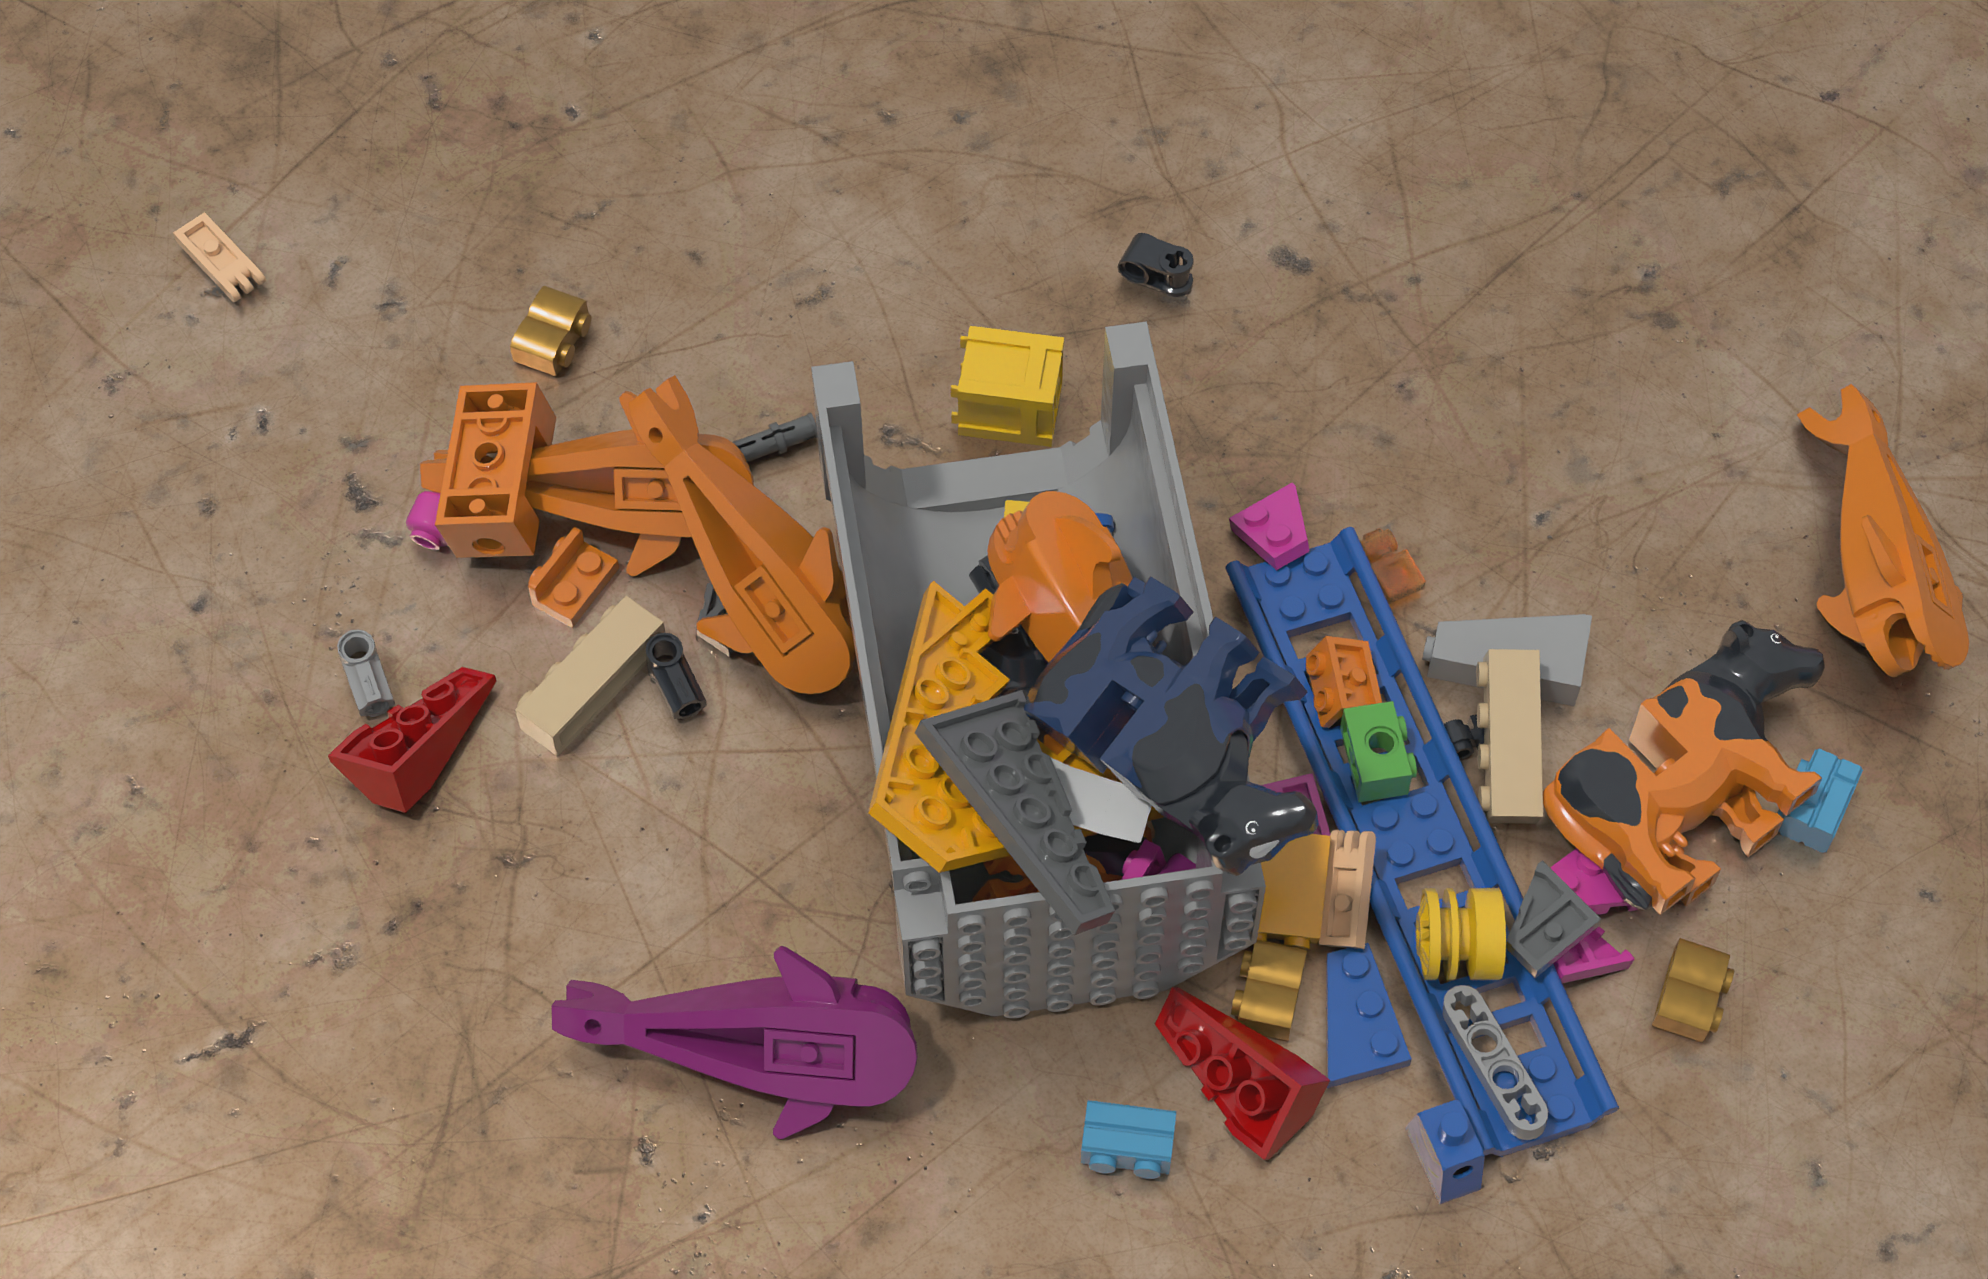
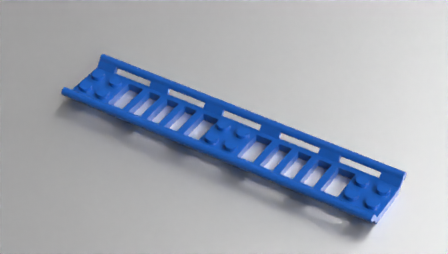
M1353 527L1344 528L1330 543L1310 548L1308 553L1278 570L1274 569L1267 561L1249 567L1237 560L1228 563L1225 569L1262 655L1296 676L1308 692L1301 700L1285 701L1284 705L1338 830H1343L1345 833L1347 831H1359L1360 834L1363 831H1372L1376 836L1370 905L1453 1097L1461 1102L1483 1149L1484 1156L1491 1153L1503 1157L1588 1129L1604 1116L1616 1112L1619 1106L1554 964L1534 978L1506 949L1504 973L1500 980H1471L1469 976L1444 984H1440L1439 979L1424 980L1421 960L1416 950V916L1420 905L1407 909L1397 884L1460 865L1470 888H1500L1514 921L1517 918L1524 898ZM1355 571L1384 632V635L1379 640L1375 636L1349 578ZM1350 620L1358 640L1369 642L1380 694L1384 695L1386 702L1393 701L1397 716H1403L1407 728V741H1404L1406 753L1412 752L1414 754L1417 771L1424 784L1422 788L1409 791L1408 795L1390 797L1363 806L1361 802H1358L1356 790L1352 783L1353 778L1349 762L1343 763L1337 747L1344 745L1340 730L1341 725L1332 728L1320 726L1318 713L1314 707V695L1307 680L1310 676L1306 671V657L1298 659L1289 639ZM1400 673L1404 676L1432 738L1426 744L1423 742L1395 680ZM1384 751V752H1381V753H1378V754H1386V753H1388V752H1387V751ZM1448 778H1450L1481 846L1475 852L1471 848L1443 786V783ZM1468 890L1456 894L1459 908H1465ZM1439 899L1440 908H1442V899ZM1506 925V940H1507L1510 931H1509V929H1508V927H1507V925ZM1513 983L1521 1003L1491 1013L1502 1030L1530 1021L1542 1047L1518 1055L1519 1060L1548 1109L1546 1128L1542 1135L1536 1139H1519L1508 1130L1446 1024L1442 1014L1444 997L1453 987L1465 985L1476 989L1479 993H1483ZM1549 1000H1551L1584 1072V1075L1579 1079H1576L1543 1007ZM1471 1019L1468 1021V1027L1473 1024ZM1479 1035V1036H1476V1037L1473 1038V1039H1476V1038H1479V1037H1482V1036H1485V1035ZM1501 1071L1493 1076L1494 1083L1502 1089L1513 1088L1518 1083L1516 1076L1508 1071ZM1521 1096L1516 1100L1520 1106L1518 1120L1526 1119L1530 1124H1533L1536 1114L1528 1115L1521 1105Z

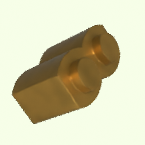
M543 286L535 296L527 316L514 334L510 344L513 361L556 376L562 367H568L574 356L575 342L580 336L584 337L587 334L591 325L592 317L588 312L587 301Z
M1679 938L1667 968L1652 1026L1702 1043L1709 1031L1716 1033L1724 1008L1717 1006L1719 994L1727 995L1735 972L1734 969L1728 968L1730 954Z
M1257 939L1253 952L1244 951L1239 976L1247 977L1244 991L1239 989L1235 991L1231 1015L1239 1016L1238 1022L1261 1035L1289 1041L1307 950Z

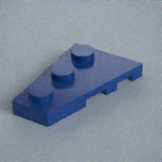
M1365 943V949L1346 948L1327 953L1326 1051L1327 1078L1330 1079L1327 1088L1410 1066L1412 1059L1369 943Z

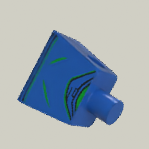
M1457 1099L1417 1113L1405 1129L1438 1203L1442 1204L1481 1190L1485 1156L1461 1102ZM1458 1169H1462V1174L1453 1175Z

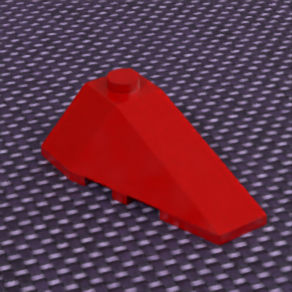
M466 667L459 668L422 690V699L412 705L403 708L398 704L388 710L389 718L373 728L368 724H364L354 730L328 755L330 762L373 804L406 813L435 783L497 682L495 675Z
M1172 987L1155 1022L1156 1027L1184 1066H1190L1203 1084L1200 1090L1207 1100H1214L1227 1120L1223 1123L1230 1133L1264 1160L1270 1159L1312 1118L1330 1082L1329 1078L1295 1053L1179 987Z

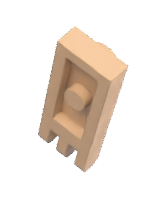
M205 212L173 232L176 242L233 302L241 299L235 286L238 285L246 294L254 290L247 278L251 277L259 286L266 282L265 276Z
M1333 830L1330 835L1319 945L1365 949L1376 836L1372 831H1363L1360 834L1359 831H1347L1345 833L1343 830Z

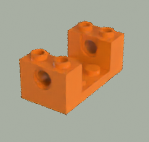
M537 382L464 385L459 388L435 521L436 528L456 558L534 555L540 520L525 497V489L532 449L552 445L556 415ZM498 453L491 462L480 463L481 458L487 454Z

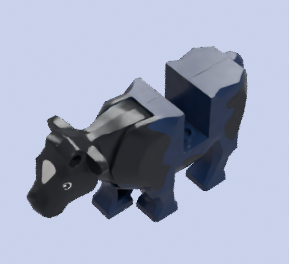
M1134 576L1128 586L1123 583L1109 588L1098 597L1079 629L1049 662L1033 684L1027 695L1024 711L1030 720H1035L1038 726L1071 753L1088 762L1102 774L1109 768L1136 797L1150 803L1165 818L1199 837L1204 843L1213 864L1218 869L1228 874L1239 876L1250 865L1271 860L1289 841L1314 833L1319 826L1317 810L1314 804L1301 792H1276L1247 781L1249 758L1253 742L1264 730L1274 709L1285 701L1301 700L1308 692L1296 676L1264 656L1257 663L1255 672L1247 674L1233 688V680L1238 667L1253 661L1260 652L1243 633L1217 617H1214L1209 625V636L1201 643L1198 653L1189 663L1183 666L1168 656L1162 655L1167 647L1166 641L1160 640L1154 647L1152 645L1158 636V632L1170 624L1187 621L1194 611L1177 592L1150 576L1145 583Z

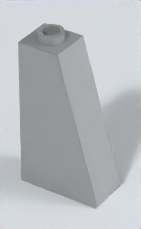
M1577 614L1438 622L1435 637H1426L1422 660L1430 661L1427 677L1477 687V662H1483V657L1488 649L1540 650L1541 700L1575 706L1582 682L1592 616Z

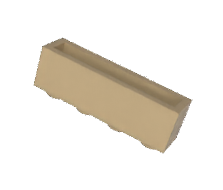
M625 596L617 605L610 606L602 615L600 623L590 633L583 634L576 641L573 651L562 662L558 661L551 666L541 684L534 691L530 690L522 696L515 709L520 729L558 757L647 664V643L656 634L665 633L664 622L628 596Z
M1488 649L1483 657V662H1477L1476 666L1477 687H1483L1484 703H1478L1477 726L1478 728H1484V744H1479L1477 759L1478 769L1485 770V786H1479L1478 800L1483 811H1486V818L1489 823L1537 824L1543 817L1540 650Z

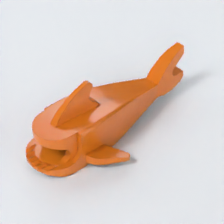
M675 375L658 386L656 393L651 388L644 390L628 403L631 418L638 435L650 453L665 468L704 568L728 613L702 618L697 622V630L737 652H753L768 673L778 683L798 693L815 694L837 687L848 677L853 669L856 652L843 572L838 566L831 530L822 527L813 537L774 501L698 443V426L693 407L688 395Z
M1850 384L1841 389L1842 412L1836 420H1827L1811 407L1797 414L1805 428L1828 447L1848 455L1840 525V553L1845 588L1838 596L1822 595L1819 597L1816 603L1817 608L1827 622L1841 634L1865 646L1878 666L1891 677H1898L1913 670L1923 650H1925V653L1930 654L1932 661L1937 662L1938 667H1943V670H1950L1965 661L1969 650L1968 631L1962 611V592L1954 584L1938 538L1888 447L1887 431L1881 414L1861 391Z
M625 391L619 397V400L632 429L532 449L525 497L532 508L609 529L639 533L640 536L626 567V571L630 576H637L672 555L680 545L683 537L692 536L664 466L650 453L638 435L631 418L628 403L636 398L637 395ZM698 430V443L754 485L753 475L745 456L734 443L724 437L699 434ZM437 450L434 452V460L420 463L421 487L441 493L448 450ZM486 455L481 458L480 463H489L495 458Z
M1042 492L1030 500L1023 512L1019 510L1013 514L1009 513L996 525L989 538L987 552L991 570L999 587L991 600L988 636L995 642L1000 641L1021 624L1041 654L1050 662L1076 633L1102 593L1121 583L1126 586L1129 585L1133 577L1120 548L1109 529L1103 527L1096 514L1083 501L1063 492Z

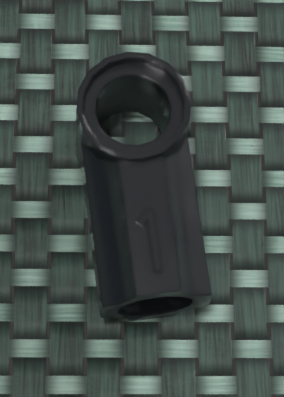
M660 633L653 636L646 646L647 669L650 677L656 681L674 719L682 718L685 720L697 715L702 708L707 706V701L684 656L682 642L678 637L670 633ZM662 655H671L672 657H674V659L669 662H660L656 660L658 657Z

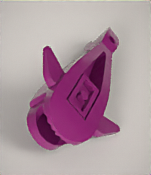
M780 946L774 952V959L781 973V976L721 984L636 1001H630L623 993L608 986L571 979L566 985V1000H555L551 1006L552 1030L565 1037L580 1042L601 1045L625 1044L739 1086L788 1098L773 1128V1135L777 1139H784L824 1120L830 1114L834 1104L874 1106L896 1097L911 1079L918 1058L917 1042L911 1030L910 1018L906 1008L897 997L886 990L874 986L859 985L857 978L830 976L826 971L784 946Z

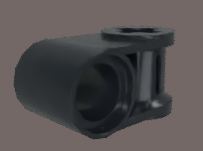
M1138 233L1133 237L1117 266L1118 272L1127 281L1155 289L1168 296H1183L1189 293L1193 286V276L1190 273L1194 264L1192 253L1184 247L1162 241L1147 233ZM1180 257L1183 259L1182 265H1180Z

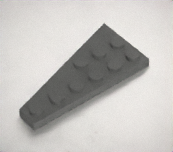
M1020 690L921 720L915 731L916 736L1072 934L1077 935L1108 923L1115 909L1097 867L1090 864L1083 848L1086 841L1081 829H1074L1069 817L1072 807L1050 756L1042 752L1037 741L1040 734L1035 720H1029L1024 711L1026 698L1023 691Z

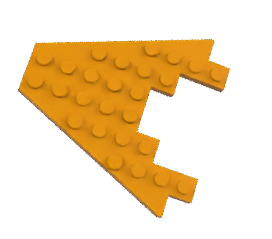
M933 581L923 594L868 813L936 871L941 873L1009 856L1010 854L916 736L915 731L921 720L996 698L1004 690L1010 679L980 655L994 642L988 636L993 594L985 588L964 606ZM1037 739L1042 752L1051 758L1071 767L1121 782L1109 768L1102 774L1088 762L1071 753L1066 748L1056 755ZM1151 806L1147 821L1163 818L1164 816ZM1073 825L1074 829H1081L1084 837L1098 834Z

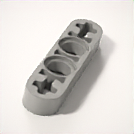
M1460 985L1453 987L1444 997L1442 1014L1446 1024L1508 1130L1519 1139H1536L1542 1135L1546 1128L1548 1119L1546 1103L1481 994L1470 986ZM1460 1001L1464 1006L1471 1005L1470 1019L1473 1022L1471 1026L1468 1027L1469 1019L1462 1009L1455 1011L1456 1002ZM1488 1035L1493 1038L1497 1046L1491 1052L1485 1053L1476 1050L1471 1041L1476 1036ZM1508 1071L1516 1076L1518 1083L1513 1088L1502 1089L1494 1083L1493 1076L1498 1072ZM1521 1096V1105L1528 1115L1536 1114L1533 1124H1530L1526 1119L1518 1120L1520 1106L1516 1100Z

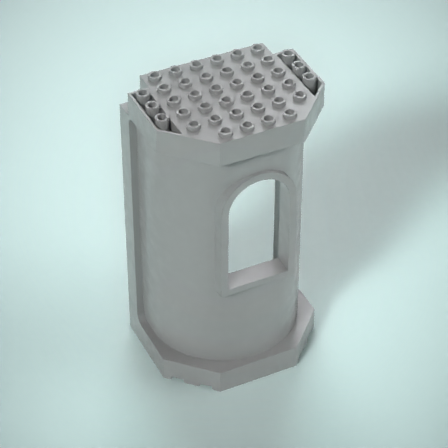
M1147 321L1105 327L1101 420L1090 427V435L1080 442L1068 441L1058 448L906 469L894 466L883 469L873 465L872 459L864 455L861 403L854 362L811 367L819 460L825 497L832 504L876 779L923 594L933 581L964 606L979 594L969 578V574L979 565L978 561L988 555L989 538L996 525L1004 518L1006 500L1030 502L1039 493L1057 491L1077 497L1087 504L1094 513L1112 515L1114 531L1111 534L1121 550L1132 577L1134 578L1135 576L1145 583L1150 576L1177 592L1194 611L1187 621L1170 624L1159 631L1156 640L1152 644L1153 647L1160 640L1166 641L1167 647L1162 655L1168 656L1183 666L1189 663L1198 653L1201 643L1209 636V625L1213 620V615ZM1165 817L1151 820L1155 830L1152 843L1161 847L1166 863L1173 854L1180 853L1194 862L1196 869L1104 882V886L1115 909L1113 916L1104 925L1073 935L1040 892L972 902L975 895L988 880L1000 879L1004 882L1016 883L1023 880L1020 874L1011 875L1009 871L1004 870L1000 873L989 875L983 862L939 873L884 827L894 888L898 950L905 994L994 1017L1004 1015L1007 1018L1023 1017L1029 1014L1030 1011L1041 1009L1060 1012L1071 1008L1074 1004L1091 1002L1093 1005H1105L1120 997L1134 996L1138 999L1153 997L1160 991L1168 990L1257 942L1266 888L1261 863L1250 865L1239 876L1228 874L1213 864L1204 843L1199 837Z

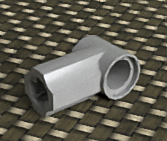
M359 629L350 630L339 639L337 648L360 716L370 717L384 714L395 705L383 671L374 639L366 631ZM356 652H367L362 658H350Z

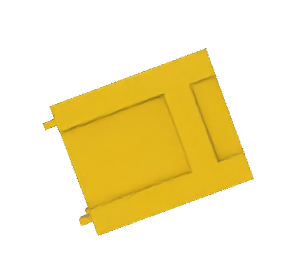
M970 326L968 337H960V348H965L966 350L964 361L961 363L958 386L951 385V397L958 400V412L952 411L951 423L958 424V435L1052 447L1063 385L1064 337Z

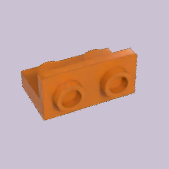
M574 527L566 537L563 536L556 542L551 557L543 567H537L531 574L528 589L532 605L573 628L618 571V560L584 542L582 530Z
M1325 636L1307 654L1306 671L1310 676L1314 695V707L1318 713L1321 727L1330 728L1342 717L1343 709L1382 703L1368 641Z

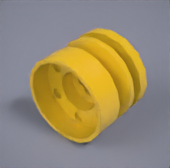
M1424 888L1422 890L1420 908L1416 916V950L1421 960L1424 980L1438 979L1441 960L1446 980L1456 979L1460 960H1465L1471 980L1502 979L1506 957V921L1500 888H1470L1467 893L1465 908H1459L1453 888H1446L1444 890L1442 908H1440L1436 888Z

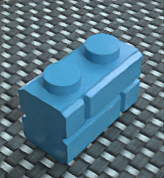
M1815 749L1810 761L1801 758L1796 770L1800 772L1815 771L1822 777V781L1818 790L1787 816L1780 809L1777 813L1784 818L1778 832H1780V835L1798 843L1804 842L1805 846L1814 850L1827 853L1863 769L1861 766L1845 759L1840 760L1836 755L1822 749Z
M1088 1100L1081 1148V1163L1089 1164L1091 1170L1099 1173H1112L1116 1168L1134 1170L1133 1173L1136 1176L1146 1179L1158 1178L1160 1173L1169 1174L1177 1111Z

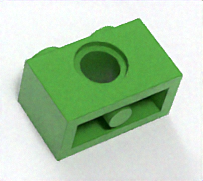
M1393 701L1343 709L1340 730L1358 802L1408 795L1411 779L1417 777V767L1414 754L1412 752L1406 753L1404 741H1407L1406 723L1403 716H1397ZM1382 748L1388 753L1378 754L1371 749Z

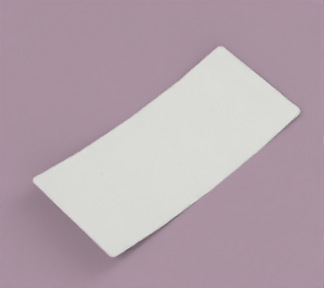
M1051 758L1072 807L1069 817L1073 825L1099 834L1137 843L1141 842L1152 806L1150 803L1136 797L1121 782L1071 767Z

